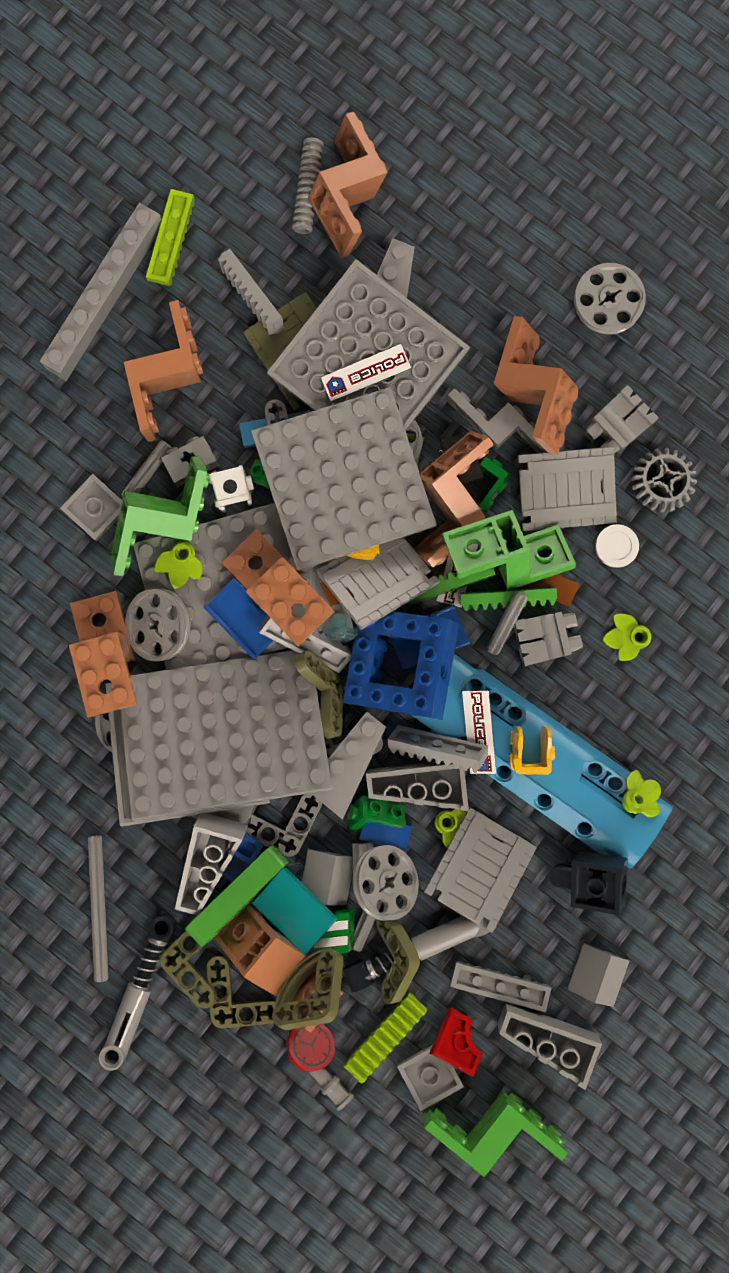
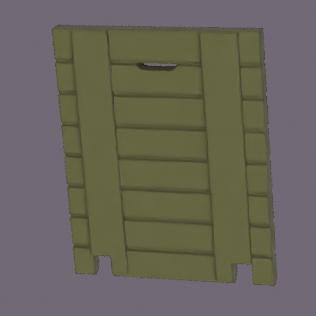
M306 292L277 310L283 319L284 330L277 334L269 335L267 328H263L262 322L259 321L243 332L267 371L317 309ZM275 381L294 411L299 409L300 405L296 401L298 398Z

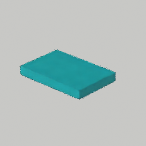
M286 867L281 869L253 902L304 955L315 946L338 919Z

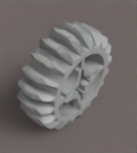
M665 448L662 453L659 449H655L653 454L648 452L645 454V459L641 458L638 461L640 466H636L633 469L638 475L632 476L631 480L638 482L632 489L640 490L636 498L639 499L642 496L645 498L642 505L645 506L650 502L652 503L650 509L653 511L659 506V511L664 512L667 506L668 510L672 512L675 510V506L681 508L684 506L683 501L688 502L691 499L688 494L695 492L692 485L697 483V480L691 477L696 474V471H689L688 468L692 465V462L685 464L683 460L686 459V455L678 458V450H674L670 455L668 448ZM655 464V477L647 481V471L651 465ZM667 464L673 466L678 472L671 471ZM662 476H664V478L666 477L668 480L671 479L666 484H664V482L662 483L661 481H658ZM681 480V489L678 495L673 497V484ZM655 488L660 491L661 496H664V498L654 494L651 489Z

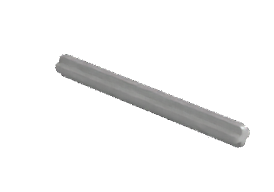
M92 835L88 837L94 981L105 982L108 980L103 847L102 836Z

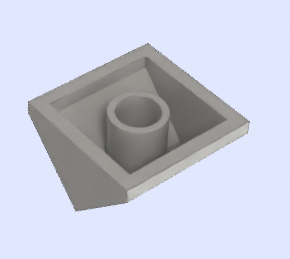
M307 849L301 882L324 905H346L353 872V856Z
M583 943L567 990L594 1003L614 1007L630 960Z

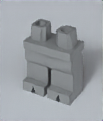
M627 385L591 420L584 435L592 442L598 436H601L606 442L600 448L614 447V454H619L659 418L643 403L624 420L642 401Z
M562 612L516 620L513 627L517 644L541 638V641L518 646L523 667L572 654L571 652L583 647L580 635L568 638L566 632L567 628L578 626L575 613L562 614Z

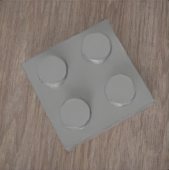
M92 474L60 509L97 542L118 519L122 500Z
M433 1044L397 1064V1068L420 1111L464 1087L454 1067L429 1054Z

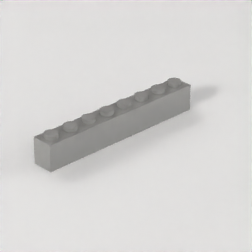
M139 202L41 358L40 363L46 370L67 381L157 237L162 221L160 214Z

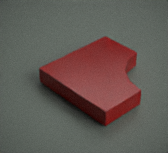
M448 1008L429 1054L474 1077L483 1053L476 1048L471 1039L470 1027L472 1019L453 1008Z

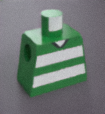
M354 908L330 910L338 919L313 947L314 953L322 949L332 948L343 957V953H348L353 949Z

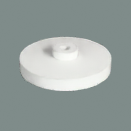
M611 525L602 530L598 535L595 550L598 558L607 566L614 568L624 567L636 558L639 551V541L636 534L630 528L624 525Z

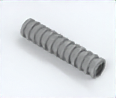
M312 137L306 138L303 141L304 147L302 148L303 154L301 155L302 161L300 162L301 168L299 169L300 175L297 184L296 209L294 210L295 216L293 217L294 223L292 224V229L300 234H308L313 230L315 210L308 197L321 169L320 163L322 162L321 156L324 143L321 140Z

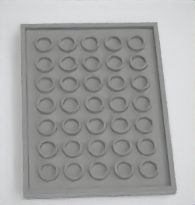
M275 503L199 524L197 533H193L191 541L158 536L134 544L133 547L145 590L167 589L181 598L189 613L190 634L184 649L177 656L164 660L166 670L251 657L204 609V605H208L235 577L222 564V561L256 529L296 570ZM178 542H188L194 547L195 557L202 564V576L200 580L189 577L184 586L174 589L170 583L168 573L154 571L155 564L163 552L171 551ZM182 550L180 552V557H187V550ZM260 557L252 558L250 568L252 570L260 569L263 564ZM331 561L297 571L330 606L320 585L323 581L316 573V570ZM157 594L153 597V604L156 607L160 604V598ZM296 604L292 609V614L296 618H301L306 613V607L303 604ZM341 604L330 606L335 613L317 629L320 634L324 632L329 637L354 630V626L347 611ZM175 606L170 610V614L174 619L178 615V610ZM176 630L171 634L174 643H177L179 640ZM273 641L260 655L270 654L287 649L288 647Z
M292 650L260 655L255 660L252 657L130 676L138 705L121 709L132 820L140 821L332 790L316 685H313L304 678L295 666V656L300 653Z

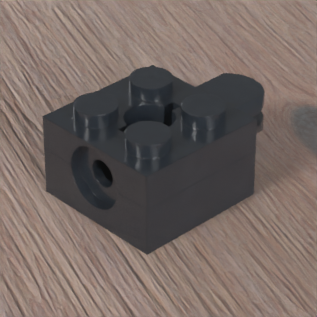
M579 851L572 860V865L558 863L550 874V881L555 887L571 889L570 907L620 915L626 904L628 858Z

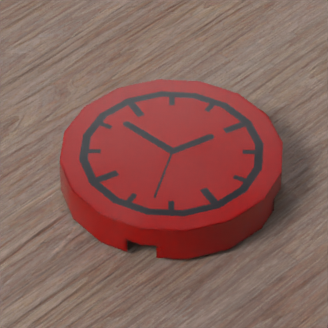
M320 1024L311 1033L303 1027L292 1029L286 1041V1049L288 1050V1057L291 1063L296 1068L304 1072H313L326 1067L332 1060L335 1052V1042L331 1031L324 1024Z

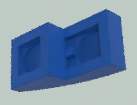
M368 822L362 827L360 840L381 845H391L407 850L412 826L406 825L403 828Z
M245 833L241 844L228 863L222 877L233 882L255 861L264 844Z

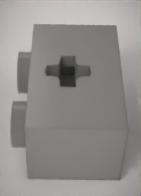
M196 436L186 442L187 445L179 449L174 447L165 452V456L161 458L177 487L182 486L186 481L189 468L187 456L201 458L207 472L219 466L204 436L200 438Z

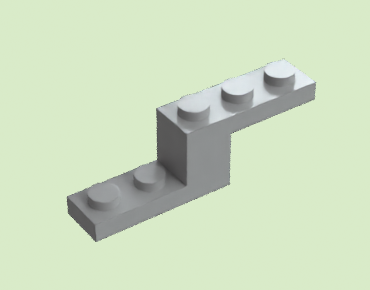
M454 388L448 394L446 401L479 434L488 436L494 445L492 447L495 450L516 431L537 453L547 452L532 438L535 424L533 422L529 423L523 417V412L516 405L512 406L508 402L490 421H487L485 413L479 408L475 409L469 403L470 399L464 392H458Z

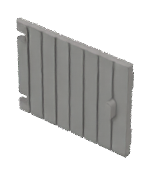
M614 447L559 451L558 455L549 454L548 452L518 455V463L527 462V469L519 470L521 516H530V522L522 523V531L542 530L558 524L560 528L617 523Z
M404 537L380 544V555L377 554L373 560L343 556L316 570L318 576L361 630L440 582L436 576L428 579L426 575L431 570Z
M469 808L424 893L432 896L434 890H438L441 892L437 899L439 902L478 925L485 918L488 920L485 929L493 933L537 847L478 811Z

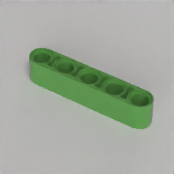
M271 845L216 897L185 930L201 947H204L290 862L274 845Z

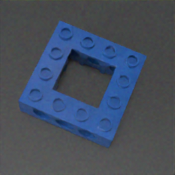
M390 612L362 630L357 625L343 703L443 720L459 623L446 618ZM381 635L398 640L406 638L421 643L413 689L377 684L383 676V671L381 670L384 653H387L388 649L387 641L381 638Z

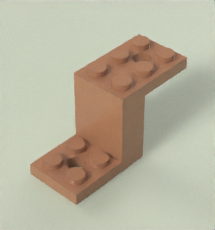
M354 112L345 115L334 140L345 163L319 172L308 197L341 258L350 255L362 232L361 225L353 216L350 207L373 199L388 173L385 163L380 160L373 142L369 140L362 122L358 120Z
M178 300L169 302L180 348L124 362L140 432L148 442L156 441V433L159 432L157 420L153 417L152 412H150V410H154L151 396L148 395L200 383L199 374H203L201 362L197 353H194L198 349L195 338L190 330L192 329L190 317L186 307L181 308Z
M514 316L494 385L512 402L541 405L532 438L549 454L558 455L560 447L563 446L565 441L564 433L566 426L571 421L573 402L578 397V386L562 368L533 365V357L540 344L539 335L523 317Z
M473 431L468 432L420 473L425 490L447 518L445 523L414 548L419 557L431 567L442 564L449 554L442 533L486 519L483 512L457 478V475L465 473L470 468L472 462L483 458L489 452L488 449L494 444L488 436Z
M257 529L222 561V564L247 589L245 592L298 647L335 613ZM254 557H260L263 562L262 567L258 570L250 568V561ZM296 604H303L306 607V613L301 618H296L292 614V609Z
M113 591L70 603L80 642L69 645L87 718L138 705L127 662L135 661V656L128 639L118 592ZM98 614H103L106 617V622L102 627H96L94 624V618ZM104 680H110L113 684V689L108 694H103L100 690V684Z
M251 903L214 937L244 978L276 997L295 967L311 955L309 952L304 955L288 938L272 929ZM316 971L303 982L292 1002L310 999L314 993ZM331 979L326 982L324 991L330 988ZM308 1007L303 1010L301 1019L307 1016ZM317 1025L303 1028L311 1033Z

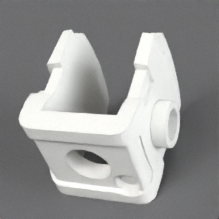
M242 465L220 472L215 470L209 474V483L213 485L216 497L214 500L216 508L218 507L222 512H226L225 505L246 500L249 506L252 505L250 490L254 489L251 475L246 476ZM227 480H234L237 484V490L232 494L226 493L223 489V485Z

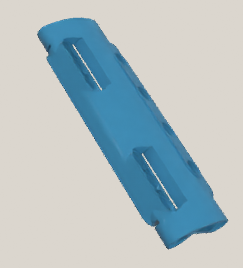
M454 654L443 720L411 716L430 728L431 733L461 740L462 737L467 738L461 690L489 691L490 710L511 725L522 728V763H540V731L542 726H548L551 729L552 745L555 747V759L552 760L551 773L547 775L518 774L510 768L508 757L510 752H512L510 731H513V727L490 712L496 774L487 775L598 853L628 858L627 868H633L658 835L673 807L659 797L655 802L659 805L661 812L655 817H647L642 813L634 814L626 811L623 804L581 775L583 774L622 802V798L627 792L625 781L630 774L628 770L483 669L473 668L469 663ZM471 679L480 680L482 686L474 685ZM491 693H498L502 699H494ZM511 707H518L522 713H514ZM598 763L602 768L594 769L590 764ZM500 766H507L511 771H504ZM617 777L620 778L622 781L619 783L612 782L610 778ZM540 794H547L551 799H544ZM582 822H587V823H589L591 826H590V827H584V826H582L580 823H582Z

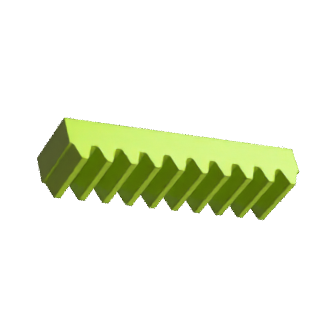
M174 189L170 190L146 274L147 281L166 286L172 285V277L175 275L177 260L180 258V250H182V242L185 240V233H187V224L190 222L189 217L192 215V207H194L193 194Z
M409 991L349 1057L343 1067L361 1084L364 1083L367 1077L373 1073L374 1069L378 1068L381 1061L385 1060L387 1055L393 1051V1048L406 1036L407 1032L411 1031L420 1018L426 1014L427 1007Z

